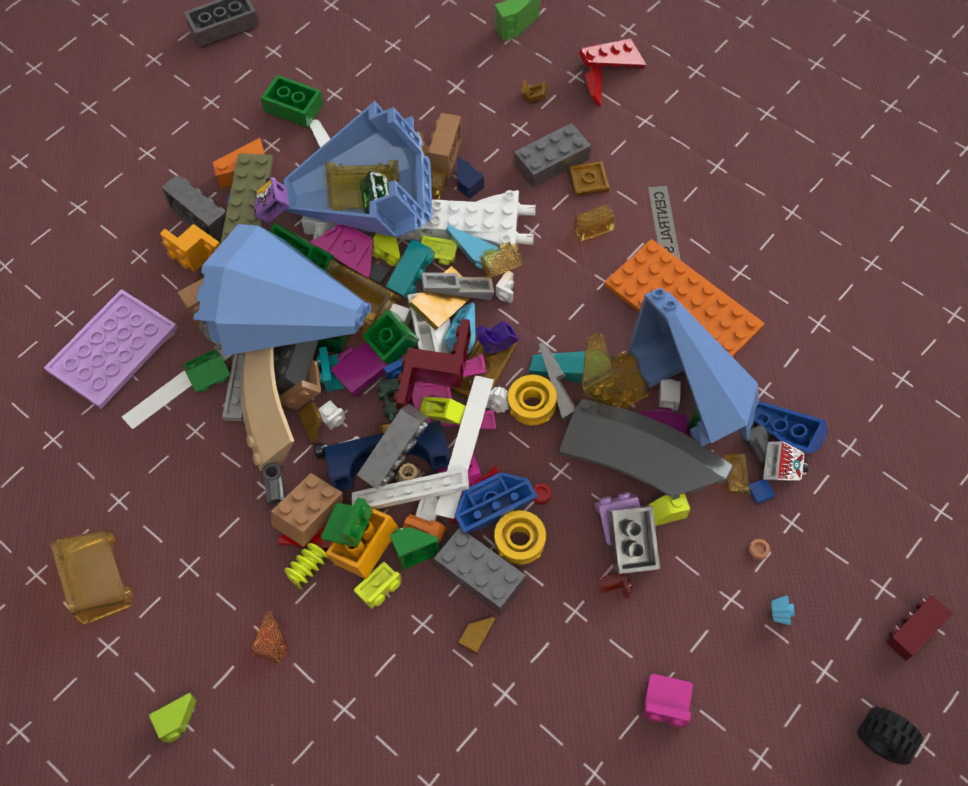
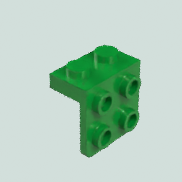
M357 497L354 505L337 503L322 533V539L328 542L358 547L373 512L366 500Z

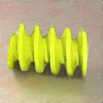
M313 543L307 544L309 550L303 549L301 551L303 556H296L297 562L292 561L290 563L291 568L286 567L284 569L290 581L300 589H302L300 582L308 583L306 575L314 576L311 572L312 569L319 571L316 564L324 565L323 557L329 559L326 552Z

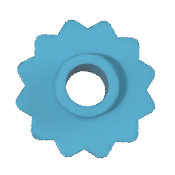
M788 595L772 600L773 621L791 625L790 617L795 615L794 605L789 604Z

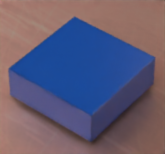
M762 479L747 486L756 504L775 497V493L768 480Z

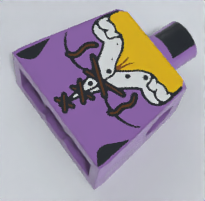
M273 177L267 178L266 184L256 193L254 216L266 223H270L290 206L287 187Z

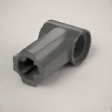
M758 425L750 429L749 440L747 441L743 437V441L747 447H751L759 464L765 465L768 434L763 425Z
M268 463L264 466L262 473L265 481L267 504L274 506L284 499L283 476L278 464ZM271 472H277V475L274 477L268 476Z

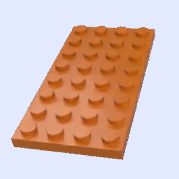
M653 239L649 240L604 281V286L638 313L640 312L645 294L658 288L664 289L665 292H670L732 357L765 325L763 321Z

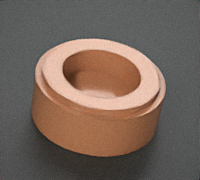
M755 539L750 543L748 553L753 559L761 561L769 555L770 546L763 539Z

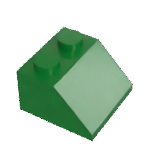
M217 348L182 364L195 392H203L209 389L211 384L216 382L222 383L230 376Z
M411 527L399 528L390 535L392 547L402 571L429 560L440 552L437 537Z

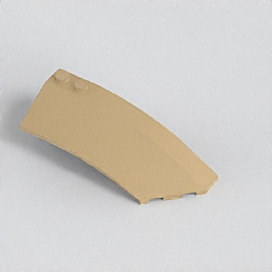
M273 347L245 352L240 384L243 420L247 432L246 440L249 448L251 447L254 453V464L258 465L260 471H263L264 466L268 463H276L278 466L283 465L294 443V439L283 412L276 387Z

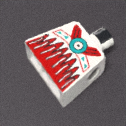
M783 441L767 443L764 480H801L802 475L807 474L809 466L804 463V452Z

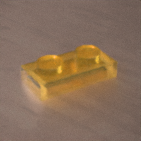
M725 454L724 460L733 465V469L727 479L728 494H748L750 489L745 454Z

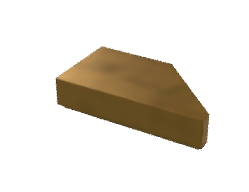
M310 402L298 414L310 441L316 443L318 441V428L321 426L323 418L316 403Z
M491 617L468 624L458 644L477 654L496 618Z

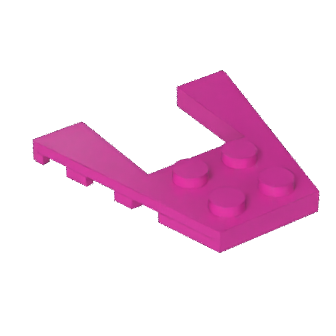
M483 354L466 361L463 378L486 374ZM416 382L412 395L414 407L420 411L423 397L452 399L450 386ZM493 410L485 411L480 429H497ZM428 418L426 423L436 422V420ZM441 422V426L460 427L457 424Z

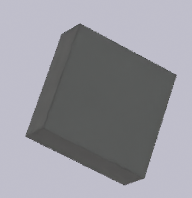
M374 262L371 266L370 279L367 280L381 286L390 274V269Z

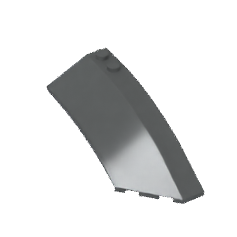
M581 399L573 411L559 450L561 455L595 463L631 476L672 497V500L679 498L680 494L689 491L694 493L706 489L709 484L726 482L733 469L732 464L705 446L701 447L693 438L670 426L630 410L586 399Z

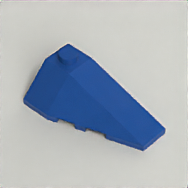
M758 402L753 421L755 424L763 425L766 431L778 440L804 453L812 454L821 448L828 434L826 420L765 402Z

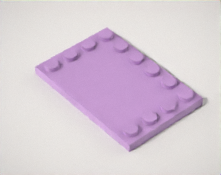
M121 289L44 369L102 409L178 327L174 322Z

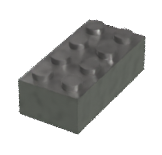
M216 0L184 12L188 27L199 47L259 26L256 11L249 0Z
M570 123L515 151L514 165L532 188L567 171L569 166L578 165L590 159L591 145L578 129Z
M178 174L161 187L172 211L189 225H196L221 243L226 218V211L222 207H217L211 198H206L200 189L194 188L186 178L183 179Z
M410 404L401 408L357 476L376 489L390 482L395 475L393 470L401 466L406 459L404 454H407L416 444L417 440L415 437L422 434L428 426L426 421L429 417Z
M460 527L434 558L437 569L499 615L502 614L525 584V574L470 534H464Z

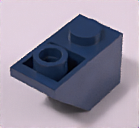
M458 158L457 190L470 199L484 188V176L480 171H476L469 162Z

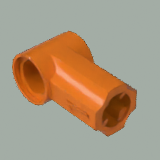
M412 514L407 516L403 526L404 529L411 527L434 535L439 543L447 529L440 522L434 520L429 522Z

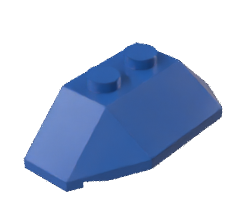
M500 472L469 487L468 490H464L455 512V517L464 534L483 530L497 523L505 514L522 510L538 496L528 478Z

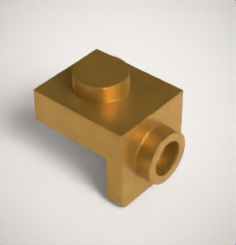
M525 80L522 84L521 94L528 103L547 98L548 85L546 82H541L530 86Z

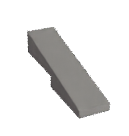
M421 273L423 291L490 301L494 294L491 277H458V273Z
M542 342L539 344L550 381L556 390L557 404L562 419L567 421L572 417L576 407L560 380L566 377L548 346Z

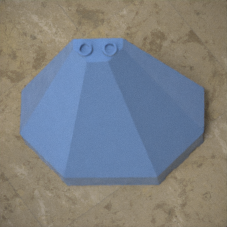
M375 101L371 103L284 179V185L287 187L290 206L285 211L392 237H398L417 230L418 227L433 219L431 165L428 155L424 156L421 148L423 142L420 134L414 131L413 116L404 119L394 107L383 111Z
M238 224L202 265L201 273L205 275L203 285H199L197 301L200 302L199 310L194 314V320L206 321L212 342L221 343L223 354L226 356L354 334L363 325L367 315L370 314L371 304L366 303L282 238L260 226Z
M658 288L645 294L628 351L638 361L641 379L650 388L661 383V380H666L683 371L685 372L701 417V421L697 422V426L690 429V432L701 447L735 431H738L748 441L755 417V410L759 402L758 383L670 292H665L664 289Z

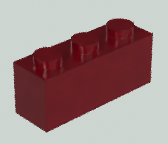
M934 595L928 600L923 598L915 606L918 610L914 614L910 611L902 619L904 624L901 627L896 625L888 633L891 638L886 643L905 661L910 659L953 614Z

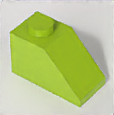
M191 693L149 715L159 739L164 743L177 740L180 734L185 732L196 704V699Z

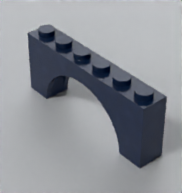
M441 422L427 423L428 426L424 432L415 437L417 442L407 454L424 459L431 466L432 470L448 467L450 453ZM384 433L325 446L330 480L334 488L339 491L354 488L353 483L357 473L361 470Z

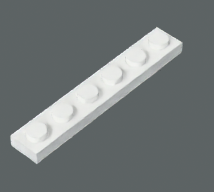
M466 468L388 484L377 489L370 488L352 492V505H354L358 497L364 498L371 508L379 509L468 490V471Z

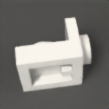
M508 270L497 283L495 296L500 300L509 303L513 301V291L511 289L514 281L512 272Z
M331 400L318 409L323 418L322 422L330 430L340 426L344 419H346L344 411L341 408L338 409Z
M439 496L421 499L415 516L427 521H436L438 515H435Z

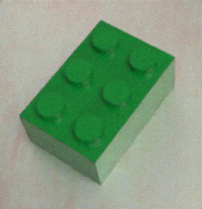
M279 75L275 77L261 97L264 112L307 128L324 105L321 90Z

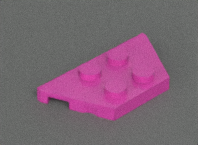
M337 224L333 229L324 232V235L311 240V243L333 254L337 261L370 279L374 240L354 227Z

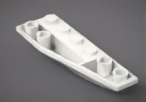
M420 293L409 294L408 302L410 303ZM409 306L414 332L420 339L417 342L418 349L451 354V350L444 341L451 325L450 318L435 331Z

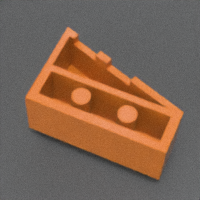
M261 138L213 162L220 188L232 186L238 153L265 154Z

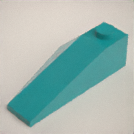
M592 350L552 353L566 376L562 380L603 388L610 354ZM542 354L533 355L529 373L549 377Z

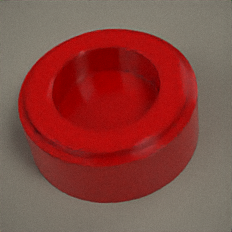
M543 483L536 484L533 487L538 496L533 501L537 504H546L551 498L550 487Z

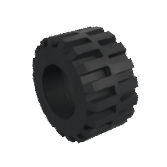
M872 707L857 732L861 741L871 751L890 762L900 765H909L923 742L922 734L911 722L893 711L880 707Z

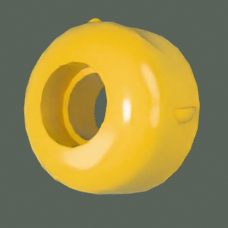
M526 375L520 377L511 385L508 392L509 410L511 416L520 423L530 426L540 425L549 421L555 412L556 390L548 379L539 375ZM528 398H537L541 401L539 405L532 407L524 403Z
M517 510L505 514L498 521L495 528L494 544L500 557L509 563L524 565L535 561L541 556L545 546L546 531L542 521L531 512ZM521 532L526 534L530 540L527 544L518 546L513 544L510 536L513 533Z

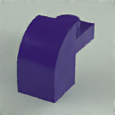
M504 321L499 322L492 329L482 325L475 329L479 343L483 345L488 354L501 352L519 340L513 327Z

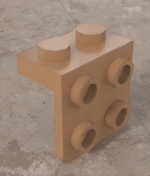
M312 360L305 381L301 380L279 396L281 405L299 409L321 393L318 362Z

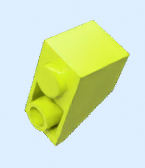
M377 233L372 238L374 240L373 256L381 258L390 266L396 267L401 259L397 238Z

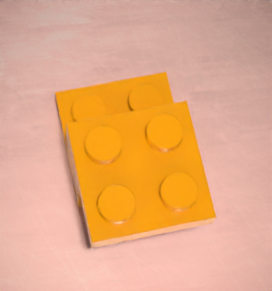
M194 224L178 238L166 229L160 233L163 240L162 244L167 249V255L172 260H178L183 268H189L193 272L200 268L220 246V242Z

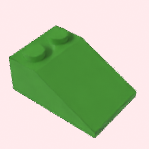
M507 0L495 4V30L502 41L517 37L539 18L540 0Z

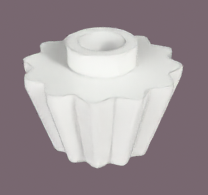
M501 387L492 389L486 407L497 413H504L505 410L509 409L508 391Z

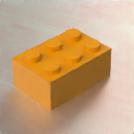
M371 508L373 512L358 547L332 543L326 552V555L334 565L365 579L368 578L391 542L390 535L399 529L390 515Z

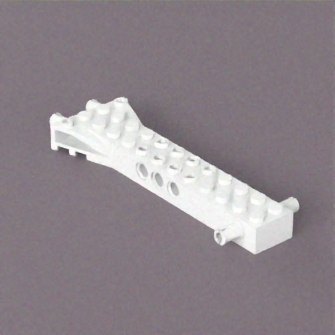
M508 190L503 194L494 195L476 202L432 200L433 219L426 222L425 225L418 227L417 230L396 238L422 240L424 235L452 240L445 232L448 225L497 246L496 255L501 253L514 260L515 246L517 244L533 245L534 234H520L516 232L517 217L519 215L535 216L536 205H520L519 190ZM307 216L302 217L305 234H314V240L337 225V223ZM355 228L371 238H373L377 234L375 232Z

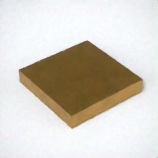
M602 161L569 166L568 170L575 197L609 192L610 187Z

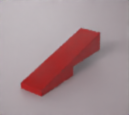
M589 66L590 72L586 73L585 77L591 98L599 107L602 105V67Z

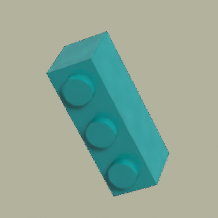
M412 238L386 287L392 292L408 299L409 294L416 293V286L422 280L421 273H426L427 266L434 260L435 252L430 247Z

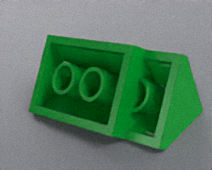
M273 223L271 233L285 240L329 275L333 276L338 271L333 254L285 227Z

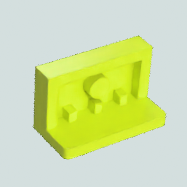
M422 236L421 243L430 247L435 252L434 260L439 261V264L443 265L455 263L458 246L453 240Z
M383 562L367 579H364L354 589V592L372 609L375 605L379 606L386 598L385 596L400 586L402 581L401 575Z

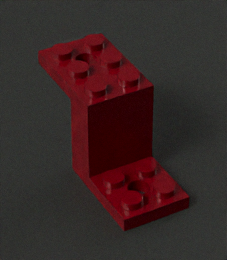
M462 319L461 326L457 325V343L453 344L452 354L408 347L407 354H403L402 358L404 369L403 372L399 373L398 377L399 391L396 390L394 395L396 409L400 411L401 408L411 404L415 381L461 388L471 339L470 320Z

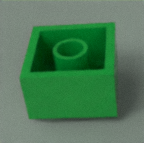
M389 309L362 335L383 362L388 364L401 359L403 354H407L408 347L413 348L420 340L402 318Z

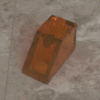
M267 610L251 651L255 656L279 663L280 658H283L286 654L287 645L272 611Z

